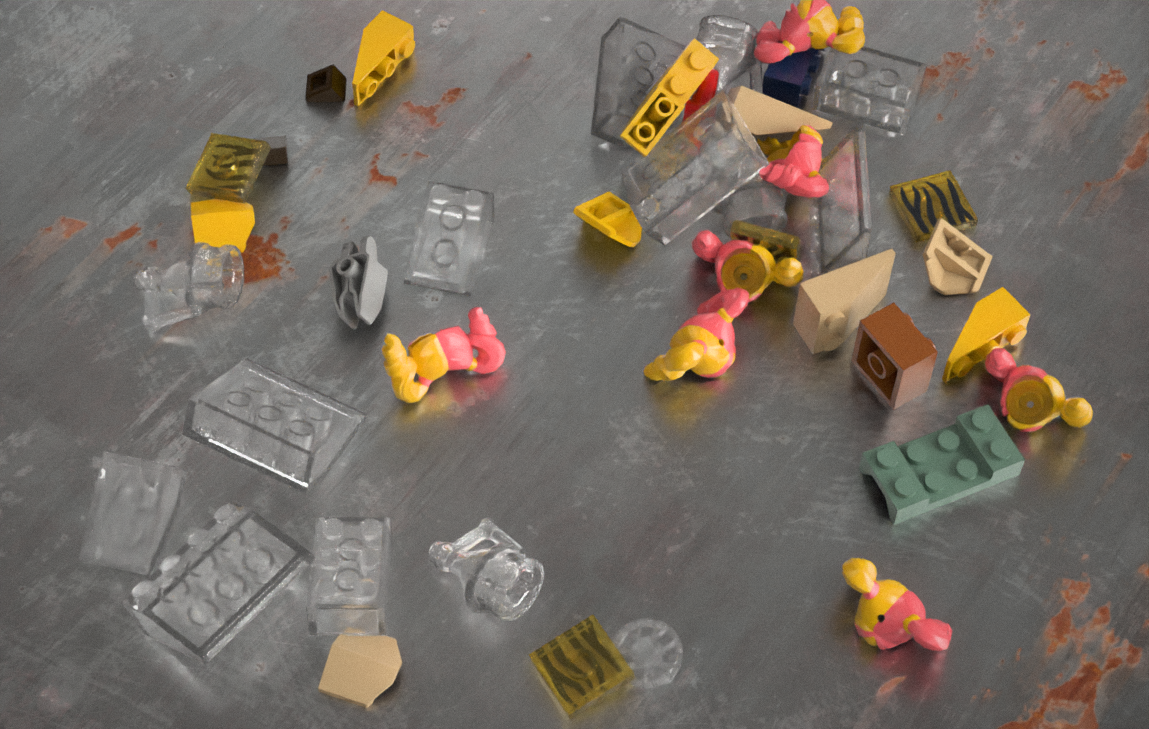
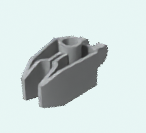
M370 235L360 239L359 251L354 242L344 243L342 245L341 258L334 260L329 267L334 306L342 321L352 329L357 328L360 319L367 325L372 324L381 311L388 270L377 262V245Z

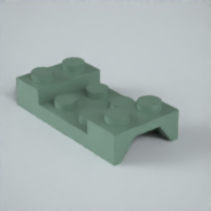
M987 404L958 415L953 425L897 446L895 441L863 452L859 470L862 474L873 476L886 497L890 520L893 525H896L1020 475L1025 459Z

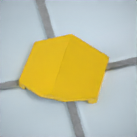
M609 191L576 206L573 210V213L583 222L623 245L634 248L641 240L642 223L645 214Z
M236 196L190 202L197 259L244 252L246 242L255 224L254 211L251 204Z

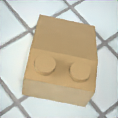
M741 85L730 89L717 121V126L724 128L722 134L736 140H741V138L746 139L753 136L795 133L802 125H809L816 131L830 129L833 122Z
M892 248L800 283L793 325L813 355L824 350H834L844 343L859 326L860 320L866 318L887 293L896 254Z

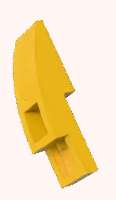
M695 38L691 40L645 97L621 132L620 137L642 156L646 157L683 110L684 104L719 59Z

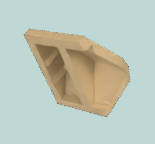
M942 218L937 220L923 253L929 283L935 291L943 295L978 292L993 257Z
M348 623L331 645L318 691L368 708L373 704L375 698L394 683L400 670L402 660L396 639Z

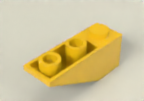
M382 10L363 29L352 81L354 105L359 106L367 97H371L375 93L377 86L386 77H390L394 73L397 65L404 58H408L415 48L413 25Z
M1004 287L976 302L947 359L942 380L945 383L955 376L962 377L966 375L975 364L983 359L986 360V356L993 349L1003 348L1009 343L1014 345L1026 335V327L1031 314Z

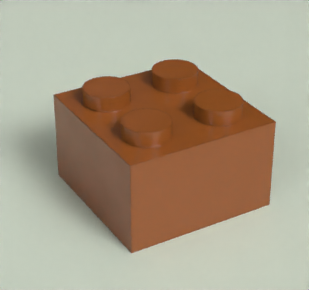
M893 302L860 320L851 362L888 405L895 410L927 392L938 351L932 340L924 337L916 328L912 318L907 313L902 312Z

